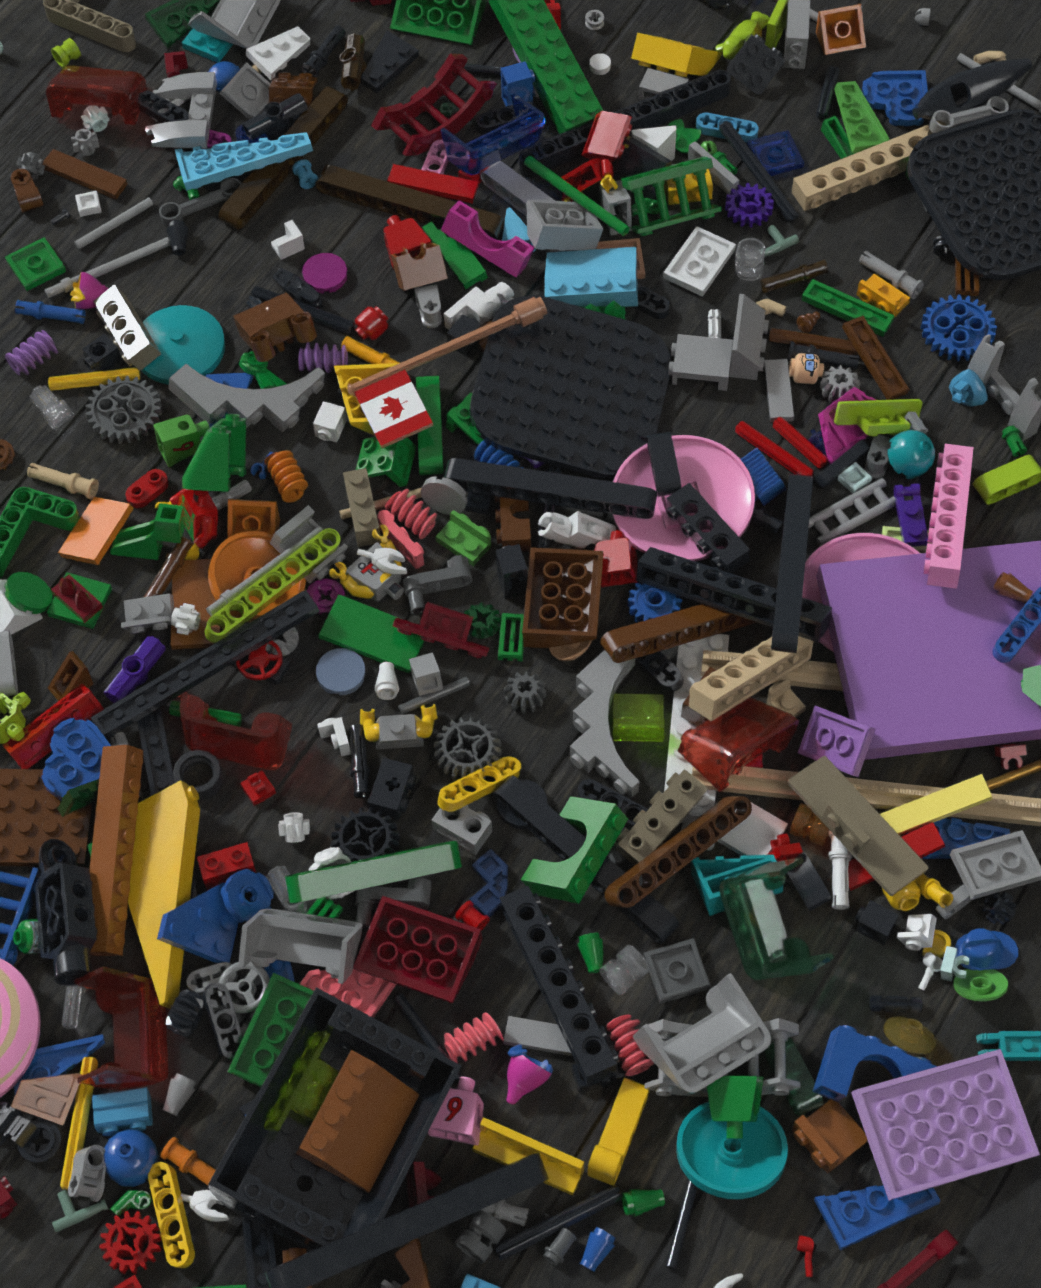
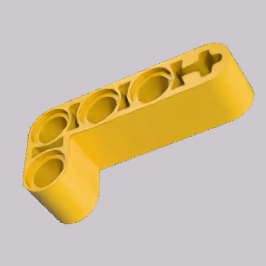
M624 1078L599 1144H596L588 1164L589 1177L612 1186L615 1185L650 1092L649 1089H645V1085Z

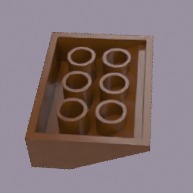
M530 548L522 630L524 647L552 648L597 639L604 551Z

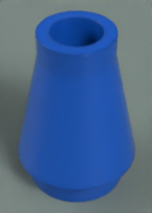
M596 1227L594 1232H590L580 1264L595 1272L598 1265L614 1248L615 1245L613 1243L616 1238Z

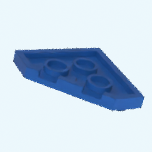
M225 883L218 884L179 907L163 914L157 940L217 964L221 962L229 963L238 922L235 921L224 905L221 888Z

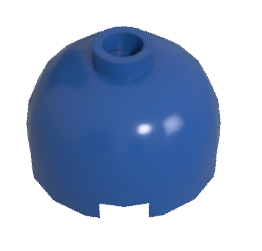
M127 1129L120 1131L112 1136L104 1147L106 1173L121 1186L135 1187L144 1184L152 1165L159 1161L156 1145L148 1135L139 1130Z

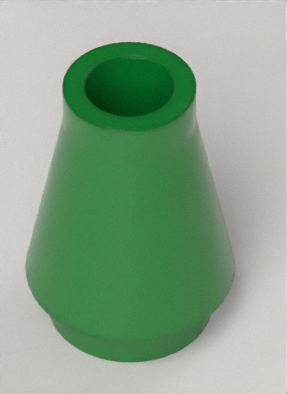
M589 933L580 936V943L577 945L588 968V973L593 974L604 971L603 939L600 938L599 933Z
M628 1189V1192L622 1193L624 1212L626 1215H632L633 1217L665 1205L664 1194L661 1189Z

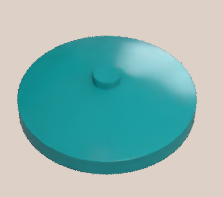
M187 305L171 306L151 314L143 321L144 326L161 352L160 356L142 369V372L154 381L169 385V378L185 364L206 377V374H210L216 369L223 358L225 338L222 327L214 316L203 309Z
M706 1102L692 1110L683 1120L677 1135L676 1153L682 1171L695 1186L720 1198L745 1199L767 1191L779 1180L785 1169L788 1144L781 1125L762 1107H759L757 1122H743V1139H726V1122L713 1121L710 1104Z

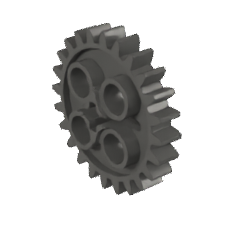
M118 376L114 383L108 379L107 386L99 384L101 390H93L94 397H88L89 404L85 406L87 410L85 414L90 428H93L94 434H100L102 440L108 437L110 443L118 439L119 444H121L123 439H127V442L130 444L133 437L140 441L139 435L148 436L147 429L154 430V423H159V415H162V404L158 392L154 391L153 385L148 386L146 380L139 383L138 377L130 381L129 376H126L125 380L121 381Z

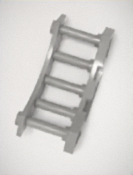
M777 1018L763 1022L770 1032L771 1041L774 1042L775 1078L764 1080L762 1095L774 1094L782 1096L789 1094V1090L800 1088V1082L786 1078L785 1042L788 1041L789 1037L799 1035V1024ZM664 1019L648 1024L650 1029L660 1035L663 1042L692 1026ZM759 1054L748 1060V1076H759ZM660 1068L658 1079L645 1083V1089L656 1091L658 1096L675 1094L708 1097L707 1086L696 1093H686L669 1079Z

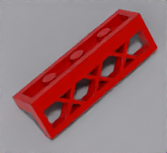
M81 683L24 727L25 736L20 741L10 739L2 746L21 769H29L52 751L50 743L54 734L53 730L61 722L70 718L84 721L92 720L91 717L103 711L104 708L92 692Z

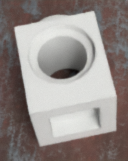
M323 401L313 422L315 437L323 441L337 443L347 421L345 407Z

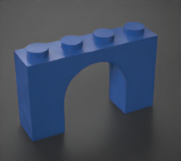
M839 1025L830 1033L813 1092L836 1102L847 1096L855 1067L861 1061H873L881 1064L890 1072L893 1079L937 1066L932 1065V1062L926 1058L913 1057L906 1054L907 1051L903 1048L887 1046L877 1037L861 1035L851 1026Z

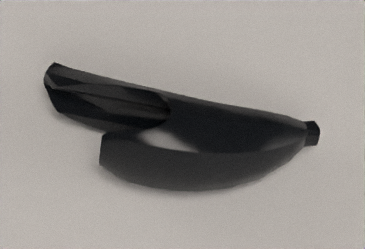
M1030 59L1002 60L956 73L927 91L920 99L917 107L912 110L913 116L916 120L922 118L931 121L933 114L938 110H944L953 114L980 107L987 103L991 97L1001 95L1019 81L1032 68V61Z

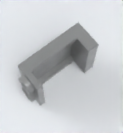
M678 334L677 343H672L671 357H675L674 362L669 363L668 375L673 376L672 384L677 385V378L719 382L718 390L727 391L733 340Z
M309 505L274 533L270 544L281 554L319 526L312 519L315 511ZM322 540L325 545L333 546L330 540ZM343 544L341 547L338 546L333 554L304 577L309 584L316 578L320 581L329 573L330 570L328 568L335 565L337 562H342L346 558L344 553L348 546L346 544ZM304 554L308 560H315L312 554Z

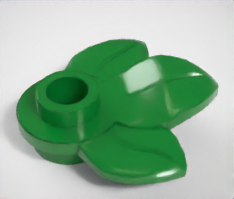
M682 119L672 121L668 126L676 125L675 149L681 153L688 154L689 145L699 140L701 130L684 128Z

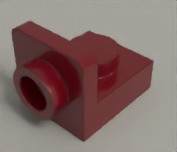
M185 51L164 53L167 78L180 75V70L188 68Z

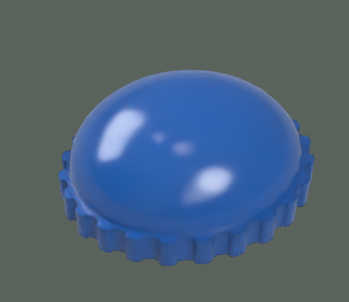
M223 61L214 64L208 72H215L216 91L221 92L239 72L238 66L231 62Z

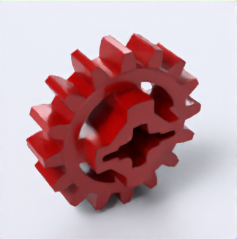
M128 1211L125 1212L124 1219H120L117 1215L114 1216L116 1223L114 1225L106 1223L105 1226L109 1232L101 1233L100 1235L102 1240L106 1241V1243L99 1245L101 1251L106 1252L102 1256L105 1262L111 1261L109 1266L113 1270L119 1266L122 1274H125L128 1268H130L133 1274H136L137 1267L139 1266L147 1270L146 1262L148 1260L151 1262L156 1261L152 1255L153 1252L161 1251L160 1246L155 1244L162 1240L160 1234H156L159 1229L156 1223L151 1224L152 1220L148 1215L142 1220V1215L138 1211L134 1217H131ZM135 1225V1226H140V1227H138V1228H136V1229H133V1228H129V1227H127V1226ZM119 1232L117 1241L113 1243L116 1234ZM127 1234L134 1242L135 1251L128 1245ZM146 1243H148V1246H147L145 1252L142 1253V1252H143V1249H144V1245H145ZM125 1256H127V1257H132V1258H134V1259H133V1260H123L122 1258H124Z

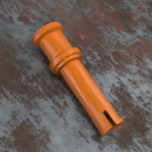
M171 1138L163 1148L160 1157L163 1160L168 1159L177 1165L180 1172H189L208 1185L216 1170L199 1159V1155L195 1150L190 1151L178 1143V1138Z

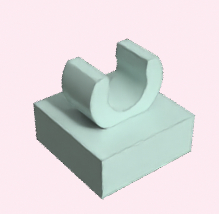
M946 946L940 970L941 979L952 982L953 974L958 978H966V971L959 970L957 966L959 964L969 965V958L964 955L957 956V948Z

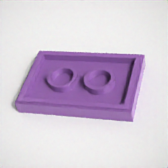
M814 706L798 753L816 761L826 756L838 770L858 777L876 729Z

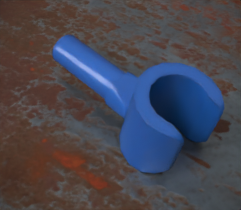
M264 461L252 465L251 473L253 476H255L257 471L261 470L259 474L260 479L266 478L267 472L265 469L267 466Z

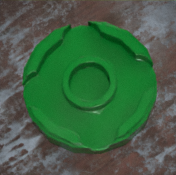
M17 572L12 574L5 583L6 598L20 611L26 612L28 610L33 611L32 614H39L45 612L52 602L53 595L50 587L36 575L28 572Z

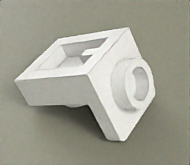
M342 717L328 718L317 724L320 737L323 739L331 736L334 749L339 748L341 756L351 754Z
M932 914L908 915L906 932H899L897 939L910 950L918 951L921 948L932 947L937 918Z

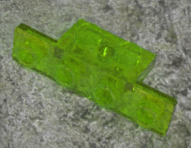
M317 1031L307 1039L305 1043L306 1049L303 1055L294 1063L292 1067L293 1073L289 1081L283 1084L279 1091L280 1097L276 1105L266 1115L267 1121L264 1125L266 1130L279 1131L291 1109L309 1121H313L339 1073V1071L318 1058L330 1037V1033L327 1031Z

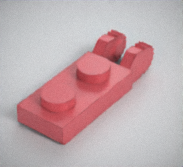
M380 511L377 515L380 530H382L380 525H386L389 529L387 538L392 540L394 546L415 569L424 565V550L418 542L414 543L406 529L402 526L399 527L394 522V515L390 511Z

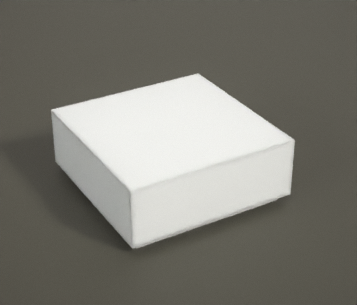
M97 191L75 195L80 217L102 212Z

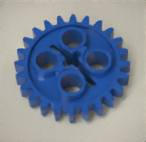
M949 295L947 301L941 297L939 304L933 301L931 308L927 307L926 313L923 314L921 330H923L922 338H926V345L932 344V352L938 349L940 350L939 356H942L944 353L947 354V360H950L952 356H956V360L960 361L961 356H964L966 361H969L970 355H974L984 336L991 335L990 345L995 340L997 326L994 325L996 319L991 318L992 311L985 312L986 305L978 306V299L973 303L970 302V296L962 300L961 295H958L957 299L954 300Z

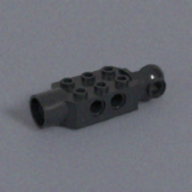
M49 839L42 844L39 850L38 865L41 875L35 885L41 958L53 959L54 977L57 984L77 986L90 981L93 977L90 951L97 940V928L94 918L95 905L92 898L90 868L77 866V858L74 851L64 841Z

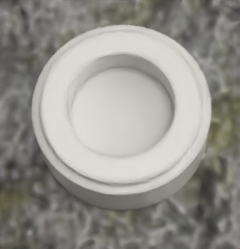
M595 54L590 58L589 68L594 74H606L610 71L611 60L605 54Z

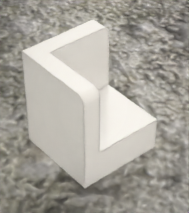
M293 220L284 223L286 235L271 242L273 249L281 260L305 249L303 235Z

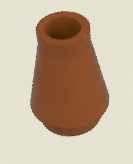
M1005 572L1000 574L993 587L994 590L998 591L997 594L1025 604L1033 593L1014 575Z

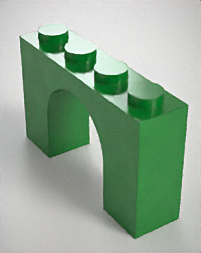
M570 796L560 816L578 832L587 835L583 846L575 855L561 862L533 859L521 881L526 886H529L533 894L537 893L538 896L579 904L628 818L615 803Z

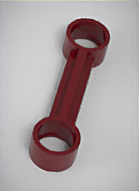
M947 1229L944 1230L923 1251L877 1288H907L933 1264L951 1252L959 1242Z

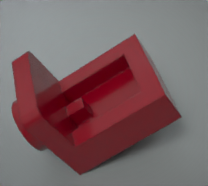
M5 1176L0 1179V1219L7 1217L17 1205L9 1193L14 1189Z

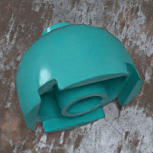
M907 430L896 434L890 439L889 443H892L891 448L888 449L890 464L898 474L903 473L907 476L905 478L913 479L924 474L933 465L935 449L930 438L923 432Z

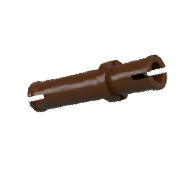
M182 536L181 543H176L170 554L167 553L164 565L144 597L162 595L178 568L183 566V560L193 546V542Z

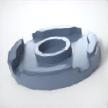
M346 648L334 649L320 658L316 666L317 680L326 692L347 695L355 692L363 684L365 664L361 656L355 651Z

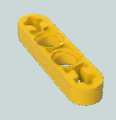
M506 756L493 762L492 766L487 765L483 769H479L443 787L439 792L438 806L444 811L453 812L496 791L511 775L519 777L521 763L514 757ZM492 776L496 781L488 782L483 777ZM472 786L476 791L468 792L463 787Z
M156 1162L148 1173V1181L165 1256L171 1266L181 1269L187 1268L194 1260L195 1251L177 1174L171 1165L164 1162ZM161 1170L167 1173L163 1176V1181L158 1179V1176L161 1175ZM172 1194L174 1198L173 1205L169 1209H164L162 1205L164 1197ZM177 1220L180 1224L179 1232L171 1236L168 1231L169 1225ZM179 1249L185 1251V1254L181 1256V1260L176 1259V1256L180 1253Z

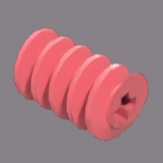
M409 489L396 492L386 502L385 509L391 510L394 516H398L400 522H405V526L408 529L412 528V532L415 535L419 534V538L424 539L434 528L438 514L434 513L429 516L430 507L422 510L423 501L415 504L416 495L408 498Z
M488 1013L482 1014V1021L477 1017L473 1018V1027L467 1022L464 1023V1032L458 1027L455 1028L454 1037L450 1033L444 1034V1046L452 1061L458 1063L457 1057L459 1056L465 1062L468 1061V1051L472 1055L477 1056V1046L486 1051L485 1042L487 1041L496 1046V1036L504 1041L497 1023Z
M629 1014L611 1020L606 1025V1028L611 1033V1040L615 1042L614 1049L619 1052L618 1058L619 1061H622L621 1066L626 1071L625 1075L633 1076L648 1070L655 1063L651 1059L646 1058L647 1055L641 1051L632 1037L639 1030H635V1027L640 1024V1020H631L632 1015Z

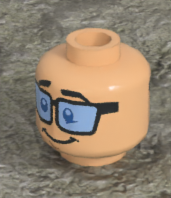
M799 353L795 358H791L789 377H793L795 383L812 385L817 382L818 377H822L824 363H820L818 355Z

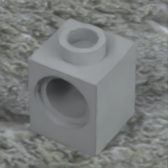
M433 653L409 659L412 677L419 696L443 690L440 670Z

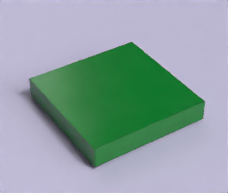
M45 237L5 256L6 262L26 291L66 272L65 266Z
M66 572L64 578L70 574L99 600L104 607L112 590L110 584ZM54 596L47 614L52 618L94 629L102 609L84 623Z

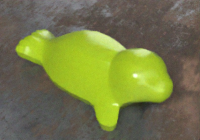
M759 11L753 12L751 20H745L740 23L724 43L716 46V51L723 52V56L728 60L733 59L744 45V40L748 35L752 34L754 36L757 34L760 37L762 36V29L767 25L770 17Z

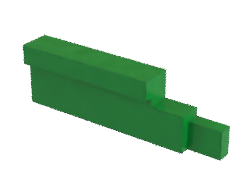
M432 221L422 227L431 242L440 245L443 259L465 290L475 283L482 282L488 278L482 265L465 245L450 237L447 238L445 233L441 229L438 230Z

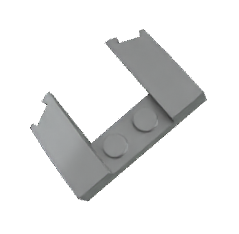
M196 72L165 78L162 80L161 87L158 90H153V93L164 99H191L188 120L146 126L147 135L153 134L155 137L151 141L153 147L193 148L201 146L202 148H207L217 88L215 72Z
M988 334L984 336L969 363L968 369L973 370L979 375L989 395L1000 403L1006 414L1011 416L1008 426L1014 425L1016 428H1019V435L1022 441L1037 433L1041 422V399L1034 393L1038 382L1035 378L1029 380L1019 396L998 372L1005 344L1002 341H998L995 343V346L990 345L991 335Z

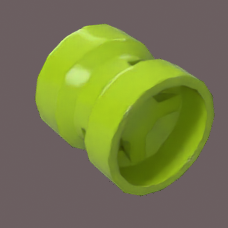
M71 38L63 41V45H57L51 49L55 61L62 68L67 66L70 60H76L81 57L78 46Z

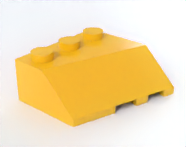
M637 33L631 59L639 60L638 65L651 68V64L657 65L656 70L669 72V69L675 70L674 74L682 77H687L688 74L704 76L714 67L722 53L658 36Z
M399 363L334 366L348 418L352 426L375 436L356 396L353 397L349 394L347 390L348 384L352 385Z

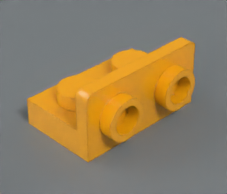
M873 274L867 281L861 280L858 284L857 296L863 302L894 315V318L909 304V296L876 274Z

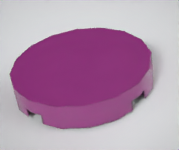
M321 253L312 256L306 261L303 266L302 275L304 281L312 285L318 293H324L323 291L331 293L341 288L346 282L347 267L339 256L332 253Z

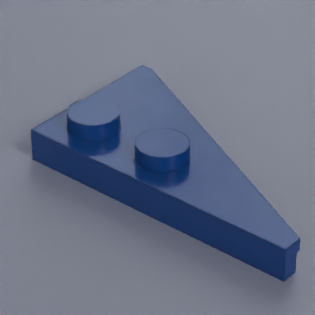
M103 1034L36 1049L28 1069L14 1085L15 1095L21 1080L65 1075L81 1063L84 1057L90 1056L105 1044Z

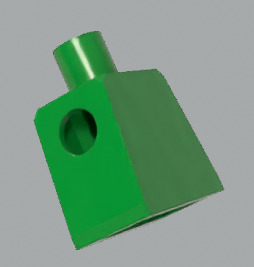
M722 1076L707 1086L712 1120L726 1122V1139H743V1122H757L764 1077Z

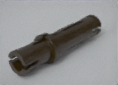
M821 260L809 265L802 264L794 270L760 279V283H763L760 284L762 291L767 293L797 282H808L811 278L828 274V265L825 260Z

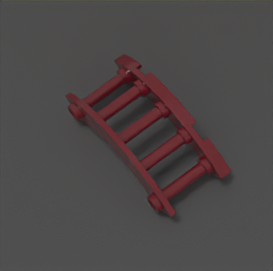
M450 53L442 67L435 74L434 78L436 80L428 88L424 86L411 96L410 102L404 105L400 102L392 106L380 107L371 126L377 131L391 129L407 144L402 153L403 155H419L429 151L432 143L436 140H447L461 130L481 109L484 103L492 97L497 83L495 81H478L465 69L468 58L463 54ZM457 76L463 78L475 89V92L467 102L463 101L450 89ZM441 96H446L460 109L450 119L446 118L432 105ZM422 112H428L441 125L428 131L415 117ZM408 124L419 134L411 136L400 125Z

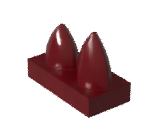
M70 574L65 578H61L59 583L51 589L52 594L84 623L103 608L102 603Z
M413 1162L405 1176L408 1208L435 1197L427 1195V1191L434 1189L442 1181L438 1174L425 1168L424 1162Z

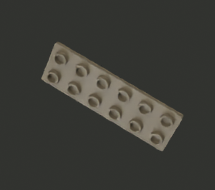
M826 756L821 757L788 780L787 784L890 896L899 892L928 870V866Z

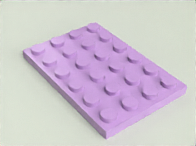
M1001 1049L851 1092L889 1201L1040 1155Z

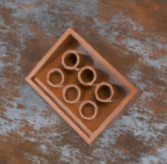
M351 1050L296 1154L369 1193L419 1094L375 1062Z

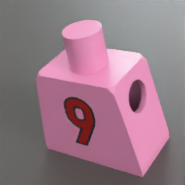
M460 1077L457 1089H449L428 1131L429 1136L478 1146L484 1104L480 1096L473 1092L476 1083L473 1079Z

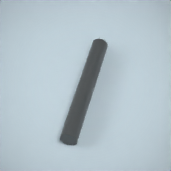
M467 677L461 678L443 686V690L422 695L399 705V710L402 715L422 705L470 686Z

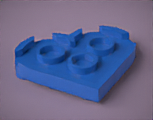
M925 70L879 71L872 73L870 78L863 81L862 93L872 110H885L891 125L920 126L924 123V119L919 118L916 120L914 118L912 110L917 107L920 99L928 91Z
M70 718L61 722L53 730L54 734L50 743L53 754L45 761L46 766L43 769L42 780L47 791L53 796L58 797L61 801L69 789L100 778L102 749L104 746L111 745L98 727L90 720L84 721Z

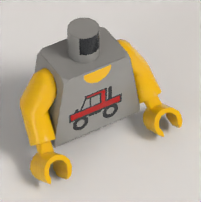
M380 525L383 530V536H379L376 529L372 531V536L382 543L376 542L367 550L368 552L374 553L377 548H392L396 550L392 540L387 538L389 529L386 525ZM364 556L358 558L348 568L342 562L335 563L340 573H337L333 568L329 571V575L332 578H340V583L354 597L371 598L375 601H380L388 594L394 600H397L404 593V588L399 585L401 574L385 573L372 564V559ZM395 560L390 561L391 564H396L402 567L401 562Z
M433 704L432 707L425 708V705H422V720L415 714L381 716L378 717L376 723L374 709H371L370 712L360 709V724L363 725L365 738L371 742L376 741V750L424 746V738H428L432 734L434 720L437 719L436 706Z

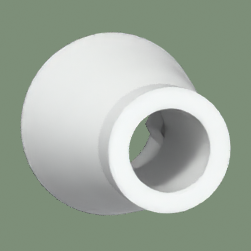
M383 662L379 665V673L375 685L377 696L383 700L394 699L399 692L394 665L390 662Z

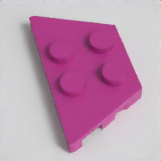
M856 387L847 391L818 414L829 464H832L860 440H864L869 436L858 425H836L834 423L838 402L876 400L873 397L866 396L863 391Z

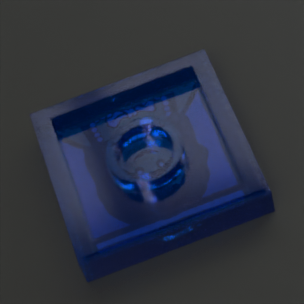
M789 130L747 142L749 149L770 176L804 167V161Z

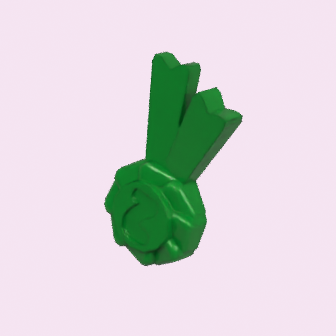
M253 351L243 353L239 365L244 372L256 377L261 389L287 385V383L267 369L268 361L258 362Z

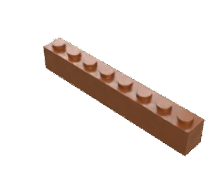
M130 745L104 746L102 749L90 862L92 898L95 905L94 918L97 928V940L90 953L95 956H123L143 764V750Z

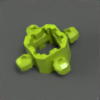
M24 692L14 696L12 701L6 695L0 693V713L5 714L8 712L11 714L9 717L6 715L0 720V744L7 743L10 739L20 741L25 736L23 728L25 727L26 719L20 710H24L31 700Z

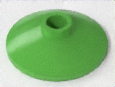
M965 969L966 978H958L956 976L954 978L955 991L962 997L973 1001L998 999L1008 989L1006 977L994 969L980 971Z

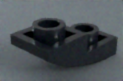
M805 852L783 864L809 911L833 899Z

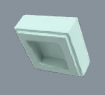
M855 462L838 475V481L850 492L855 493L872 481V477Z

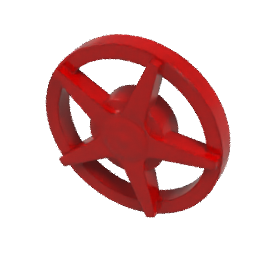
M271 640L248 654L249 660L243 665H240V660L236 661V665L244 677L251 680H265L272 677L280 669L283 659L280 647ZM267 644L274 647L278 655L268 654L265 651ZM278 660L274 668L265 673L264 668L269 664V661ZM252 666L255 669H260L262 674L253 675L246 672L245 669Z

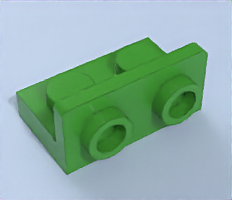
M455 510L450 513V521L435 536L436 542L457 556L467 557L469 564L472 566L491 547L489 531L483 526H477L471 522L468 516L463 513L459 514Z

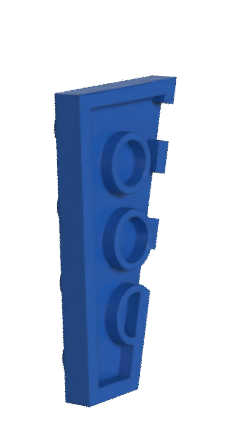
M951 818V820L941 819L934 822L945 847L921 859L951 858L950 853L954 849L1010 834V829L981 823L962 822V819Z
M884 1185L866 1187V1189L852 1192L850 1190L839 1192L836 1195L830 1196L823 1195L814 1199L840 1251L940 1203L934 1188L889 1201Z

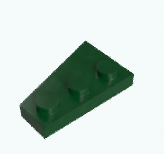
M99 779L69 789L62 797L58 807L61 816L64 817L96 802Z

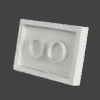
M696 226L664 271L663 278L703 297L735 251L736 244Z

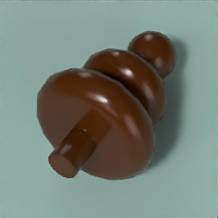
M816 311L813 314L800 315L797 318L798 329L805 333L811 332L820 318V313Z

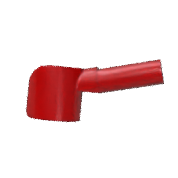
M800 1236L797 1251L805 1252L806 1277H813L812 1252L814 1241L810 1237Z

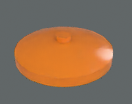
M261 531L241 532L227 538L218 546L208 569L209 586L216 601L220 599V595L226 590H232L280 555L270 544L273 537L272 534ZM286 568L289 574H297L294 568ZM306 579L300 580L248 622H252L304 591ZM275 582L267 583L272 589L279 588ZM256 596L249 597L252 603H260L259 598ZM236 610L230 612L236 618L242 617L241 613Z

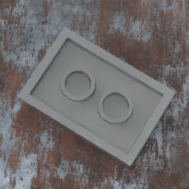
M1023 830L957 848L950 853L971 900L1041 880V866Z

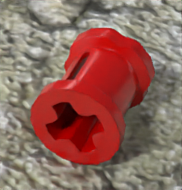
M470 900L464 903L455 915L458 921L462 920L465 924L481 929V931L490 920V917L482 915Z

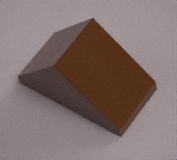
M74 651L68 653L48 686V689L58 701L81 683L87 688L93 685L88 668Z

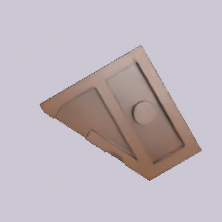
M75 1073L21 1080L11 1107L63 1125L83 1075Z

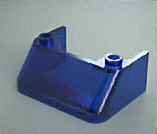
M514 93L511 95L516 119L465 144L445 128L440 129L447 158L463 172L470 175L478 174L481 170L536 144L546 125L544 113Z

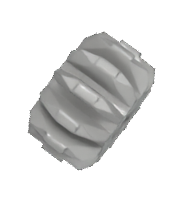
M841 365L838 369L831 366L829 372H824L822 381H820V390H822L823 398L829 397L828 400L831 403L854 387L859 389L860 382L857 380V373H851L850 367L845 370Z

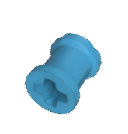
M305 159L297 161L293 165L292 171L298 176L301 188H313L318 176L312 172L311 163Z

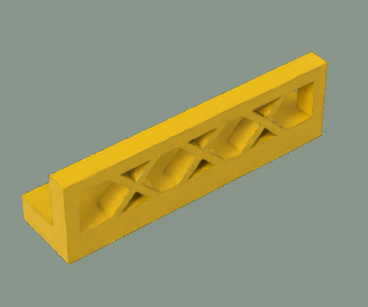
M483 1117L480 1123L478 1146H473V1152L505 1166L539 1152L549 1179L543 1183L572 1196L574 1195L584 1172V1161Z

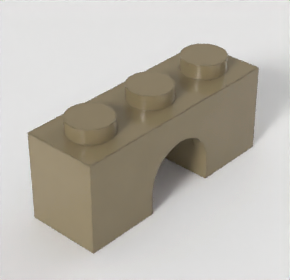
M367 469L343 472L357 547L375 544L376 542L381 543L380 540L372 536L374 529H376L379 536L380 531Z

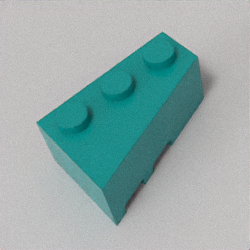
M774 855L740 856L739 859H724V856H716L715 859L699 860V857H696L691 861V875L710 916L783 892V873Z

